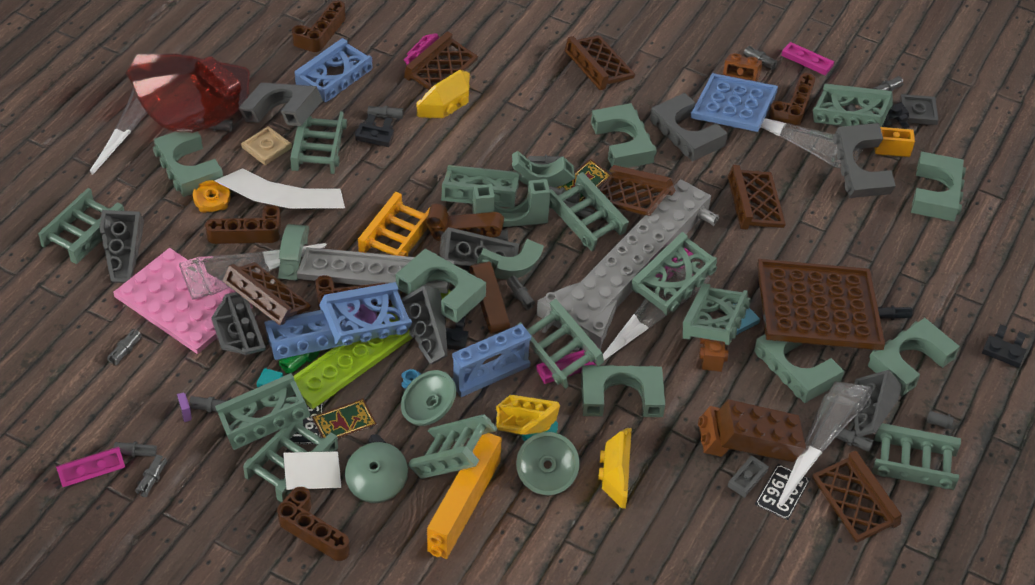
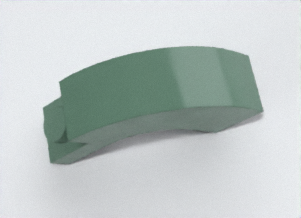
M519 151L512 154V166L515 171L519 172V180L528 185L530 180L547 179L549 186L558 187L575 179L574 166L564 157L552 163L541 165L529 161Z
M288 224L286 226L279 253V279L298 281L297 271L300 266L303 246L308 243L309 226Z
M526 239L520 254L513 257H504L483 248L476 263L490 261L495 277L498 279L507 280L512 276L520 278L532 270L541 256L544 246Z

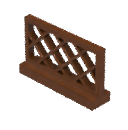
M447 31L406 66L404 78L408 81L413 79L430 90L433 87L431 83H439L445 79L442 78L441 74L452 75L458 70L465 71L478 60V56L452 39L453 34ZM454 46L458 51H449V47ZM439 56H447L448 60H439ZM450 56H459V60H451ZM462 56H468L471 59L462 60ZM437 64V69H429L428 65ZM440 65H449V69H440ZM452 65H460L461 68L452 69ZM426 73L427 78H421L418 74ZM429 73H438L439 78H430Z
M600 35L578 40L574 36L568 37L565 52L599 90L606 89L607 84L635 77V73Z
M617 165L611 167L610 172L612 176L599 189L604 195L609 193V196L606 197L616 208L647 216L654 212L666 195L672 196L676 191L670 177ZM614 181H615V183H619V184H616V185L611 186V184H612ZM632 186L631 188L624 190V187ZM621 189L620 192L614 194L611 193L615 190ZM641 189H645V190H646V191H643V192L638 193V190H641ZM635 192V195L626 198L625 195ZM656 192L660 193V194H658V195L652 197V194H653V193H656ZM623 196V199L619 201H613L614 199ZM650 196V198L640 201V198ZM637 200V203L631 205L627 204L629 202ZM651 203L648 209L642 208V206Z
M733 165L728 175V181L740 229L748 230L749 225L784 228L786 224L772 173L741 170L740 165ZM743 176L750 178L751 181H747ZM759 178H767L768 182L765 183ZM756 182L761 188H757L753 183ZM749 188L755 193L752 195L746 189ZM766 189L771 193V196L764 193L763 190ZM756 196H761L765 201L762 202ZM753 201L758 205V207L755 208L753 205L750 204V202ZM769 202V203H771L773 206H775V208L772 209L771 207H769V206L766 205V204ZM763 208L768 212V214L765 215L763 212L760 211V209ZM756 214L762 220L754 219L753 215ZM773 215L778 221L772 220L770 216Z
M255 262L241 267L235 264L229 265L222 280L278 325L285 324L287 318L309 311L312 306Z
M856 450L849 453L848 458L812 475L813 480L856 543L891 526L895 528L901 524L902 514ZM848 466L851 471L850 476L838 474L839 469ZM824 476L834 477L832 485L823 483L820 478ZM837 478L848 481L846 489L835 486ZM851 482L860 484L862 486L861 492L849 490ZM833 491L845 493L843 501L834 499L832 497ZM847 495L860 497L858 505L846 502ZM862 498L871 500L874 503L873 508L860 506ZM844 507L856 510L854 518L844 515ZM858 512L871 513L869 521L857 519ZM873 515L883 516L886 522L882 524L873 523ZM855 523L868 526L867 530L858 535L854 529Z

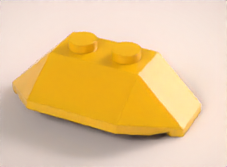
M458 70L434 85L424 95L423 99L416 103L417 116L421 118H445L469 103L470 73Z
M509 395L496 406L497 429L521 435L545 432L557 420L560 404L555 401Z
M626 428L617 433L606 442L605 451L601 450L600 463H603V468L599 467L598 480H602V489L624 509H626L632 428Z

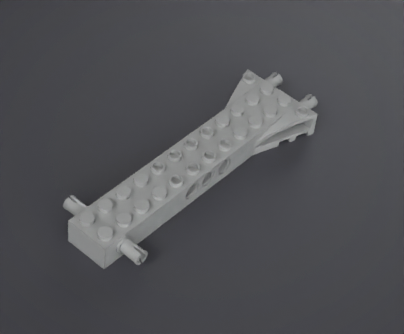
M680 179L674 185L675 193L672 196L666 195L650 216L645 215L580 283L569 285L555 292H549L545 297L539 299L537 303V316L543 319L549 315L551 311L550 302L557 299L601 351L602 343L607 335V330L617 307L633 291L631 289L632 279L681 232L687 234L700 219L713 226L717 223L719 215L709 211L711 195ZM554 320L545 326L542 332H547L552 325L560 329L562 324L559 320Z

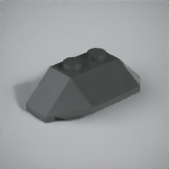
M237 292L225 294L223 301L211 318L221 350L245 355L266 350L249 301Z

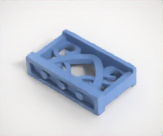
M342 38L295 71L296 85L317 86L321 98L324 102H327L360 77L372 70V57L347 44V40ZM344 65L343 74L327 75V68L330 66Z
M396 282L323 296L319 306L321 311H324L336 345L343 344L347 346L357 341L367 342L373 338L379 337L382 339L393 334L402 335L408 331L412 321L409 319L399 296V288ZM389 299L391 300L393 307H388ZM364 304L368 309L379 312L377 319L372 324L366 323L354 316L358 312L360 305ZM353 306V307H354V310L349 313V311H350L351 309L348 308V307ZM334 309L341 316L338 319L334 313ZM387 312L396 314L399 321L390 322L389 319H395L392 314H387ZM347 321L344 329L350 327L352 330L342 331L340 322Z
M334 309V313L338 319L341 316ZM321 310L287 318L283 325H278L273 320L264 322L267 340L275 360L343 346V344H335V339L324 311L322 312ZM345 320L340 322L341 330L349 331L351 330L350 327H346L344 329V326L347 323V321Z
M519 324L452 353V379L455 382L456 391L460 397L530 367L528 356L531 335L523 324ZM502 354L497 359L483 364L486 359Z

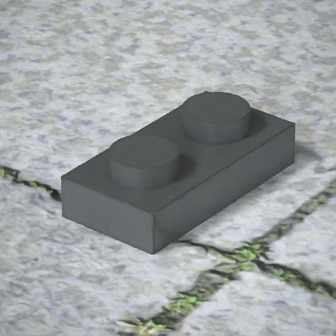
M751 455L729 480L727 487L745 498L766 474L769 466Z

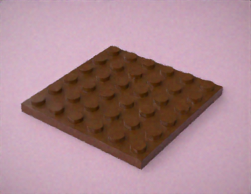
M758 259L757 269L766 340L884 350L885 341L870 269Z

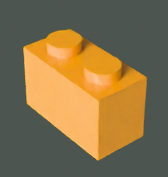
M880 127L883 140L878 147H875V154L911 156L915 143L914 130Z

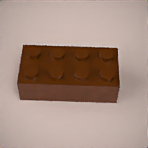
M729 399L716 413L721 444L724 448L794 462L806 450L799 415Z

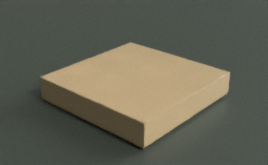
M267 126L242 142L241 146L262 164L267 165L290 150L292 143Z

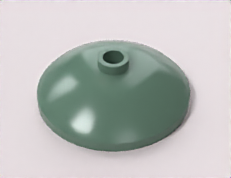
M440 370L428 371L416 377L408 385L402 396L401 411L403 416L410 423L417 426L430 425L440 420L447 414L454 403L456 396L454 380L447 373Z
M554 432L538 433L527 439L521 446L516 460L517 472L523 484L531 491L541 495H555L565 491L575 481L579 471V456L574 445L566 437ZM550 461L552 464L551 468H545L544 463Z
M383 442L369 443L357 449L349 458L345 469V479L350 491L360 500L369 503H381L392 499L403 489L408 478V465L403 454L396 447ZM373 465H378L376 469H371Z

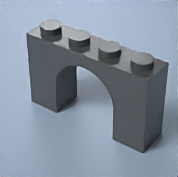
M260 83L239 109L245 122L259 123L272 108L287 103L281 110L286 124L302 126L323 100L317 86Z
M683 93L652 107L650 121L693 162L724 147L728 133L717 123L700 131H688L681 128L677 123L691 117V112L695 107V102L686 93Z
M879 123L841 126L833 134V142L837 146V158L841 162V174L845 178V190L848 192L849 198L891 194L896 186L892 170L865 171L855 163L853 158V151L857 149L873 148L880 145L883 136Z

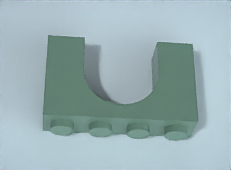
M632 103L592 110L591 125L596 135L621 131L634 138L630 142L609 146L608 160L611 166L617 165L629 168L654 163V156L657 154L656 147L652 145L650 135L646 133L644 123L640 121L638 112L634 109Z
M193 126L154 139V154L156 157H160L159 160L162 168L167 169L168 178L170 180L173 179L176 191H180L183 197L193 194L194 189L197 190L202 182L223 177L222 169L216 159L194 166H185L177 163L178 159L182 156L203 149L199 132L188 131Z
M921 151L917 163L916 176L940 181L949 190L935 192L916 188L911 213L955 221L956 215H960L962 204H959V202L963 198L961 190H963L965 180L962 178H964L966 167H963V159Z
M547 179L530 180L526 200L514 208H501L494 204L495 197L492 184L473 186V214L501 213L504 216L503 227L548 223L550 189Z
M427 249L420 252L395 274L399 290L406 294H410L426 283L436 280L446 281L454 285L455 288L441 300V314L456 323L486 297V282Z
M924 318L919 322H914L908 330L901 331L893 340H888L885 343L884 350H873L869 356L868 367L875 373L890 370L902 384L900 394L903 396L916 387L920 374L902 359L900 352L905 350L921 351L943 368L956 358L960 346Z
M766 334L757 338L754 348L756 355L804 403L841 383L844 370L832 358L813 368H799L792 365L784 355L802 345V343L766 340Z
M632 365L582 366L583 416H603L604 392L614 385H627L638 391L642 398L643 417L664 416L665 395L662 367Z

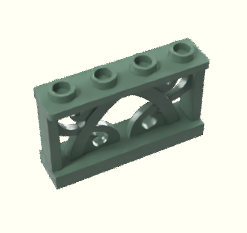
M825 84L823 92L813 109L814 122L839 126L879 123L880 127H882L889 110L893 106L892 91ZM853 103L863 109L853 112L846 111L841 106Z
M448 165L445 179L442 183L441 201L473 204V186L492 184L495 197L494 204L499 207L514 208L519 184V172Z
M681 232L632 279L631 289L636 293H640L662 310L665 315H668L679 307L683 299H688L692 291L696 287L699 288L708 275L711 276L716 271L717 258L708 254L688 239L685 233ZM684 248L690 251L693 255L688 256ZM677 258L678 262L674 263L672 260ZM694 259H700L705 263V265L701 269H698L696 266L700 265V262L695 261L691 263V261ZM684 265L685 280L666 282L667 273L664 267L678 268ZM657 274H661L663 276L661 281H659L660 277H655ZM646 285L655 288V293L647 288ZM664 290L665 298L666 294H672V297L667 301L659 297V292Z
M703 283L683 321V339L690 340L691 337L723 341L725 345H730L731 340L736 338L737 329H740L741 320L745 318L746 309L750 307L748 291L736 292L710 288V284ZM720 308L727 315L712 319L705 312H712Z
M292 373L215 406L234 450L310 417L308 407ZM275 407L266 416L261 418L252 417L260 409Z

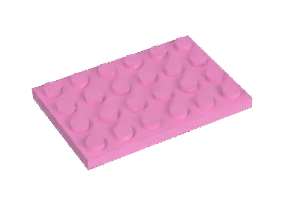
M168 248L116 289L114 297L190 350L199 354L217 338L211 320L214 312L223 301L225 294L235 291L171 248Z

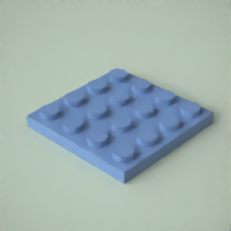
M712 73L691 112V118L758 132L775 98L778 86Z

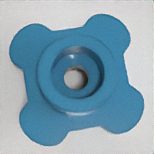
M414 369L403 372L401 374L403 378L402 387L406 389L421 373Z

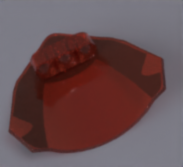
M137 54L126 72L146 112L158 124L175 132L187 131L194 133L216 126L240 111L239 107L248 98L249 70L242 66L216 61L211 56L202 59L182 54Z

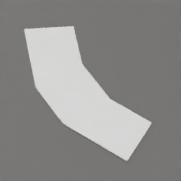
M243 168L214 180L253 201L285 208H345L341 189H303L274 183Z

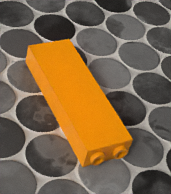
M491 433L483 434L473 450V454L479 459L477 466L460 470L427 527V551L432 555L445 559L450 555L501 462V437Z

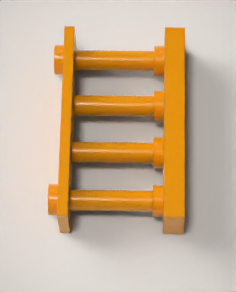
M395 192L358 238V251L366 253L373 247L390 255L408 257V253L428 228L426 220L429 209L426 213L405 206L402 202V194ZM403 212L420 219V221L414 225L395 217V215ZM392 223L411 232L405 237L385 228L388 224ZM383 235L402 244L398 249H395L376 240L379 236Z

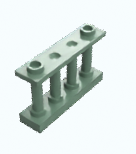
M340 111L338 120L316 119L309 116L302 126H297L290 157L292 171H299L300 164L306 162L330 164L331 174L335 173V168L339 167L340 158L338 153L343 129L346 130L347 119H344V112ZM315 125L337 127L336 132L312 131L308 127ZM309 137L334 139L333 145L307 143L305 140L309 139ZM316 150L332 153L331 157L304 155L303 151Z
M583 172L577 175L575 187L560 195H557L552 189L550 190L549 207L563 219L581 239L583 245L591 251L595 250L598 238L612 230H615L619 235L626 233L629 221ZM577 193H581L586 198L570 208L563 202ZM589 205L597 210V212L582 220L574 214ZM601 217L609 223L593 233L586 227Z
M87 188L38 233L41 246L45 248L52 241L68 249L71 262L78 264L103 240L100 232L101 218L96 220L83 212L88 207L101 213L102 210L124 211V207L118 202L112 208H107L95 202L91 189ZM78 218L92 226L87 231H83L71 225V223ZM63 230H66L80 238L71 243L58 235Z
M554 299L550 302V314L526 330L531 335L529 346L552 372L554 381L558 385L561 383L566 389L569 387L567 376L588 362H594L598 367L604 363V358L600 349L559 301ZM554 320H559L562 324L561 328L539 343L532 337L533 334ZM565 334H570L573 337L571 343L550 357L543 350ZM576 348H582L585 351L584 356L562 371L555 364V362Z
M483 414L429 428L428 432L435 438L425 456L411 459L408 466L420 479L476 467L479 459L473 454L476 444L483 434L495 432L497 427ZM470 438L469 441H468V443H467V445L464 446V444L466 443L467 439Z
M303 420L287 426L272 437L252 458L247 459L243 466L245 478L249 480L256 473L274 485L277 500L282 503L293 489L286 490V478L280 480L262 468V466L270 459L285 469L284 458L276 454L282 446H285L294 453L308 452L289 440L296 432L317 445L309 452H335L338 449L336 435L330 432L326 437L321 438L305 428Z
M884 423L881 424L874 437V441L882 442L880 459H875L871 470L873 474L937 486L943 489H955L959 475L951 473L952 456L956 457L961 438ZM890 444L902 446L901 463L889 461ZM911 448L923 450L922 467L909 465ZM931 452L943 454V471L930 469Z

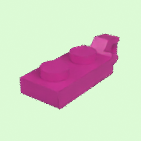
M438 34L425 35L407 53L408 56L404 59L406 65L439 39Z

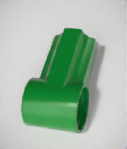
M320 351L282 358L279 360V365L285 373H293L306 361L309 363L314 361Z

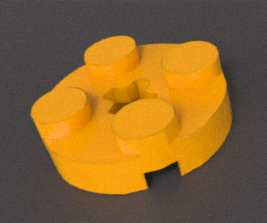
M209 180L199 184L197 190L194 189V204L199 208L200 212H214L228 208L231 198L229 188L214 180Z

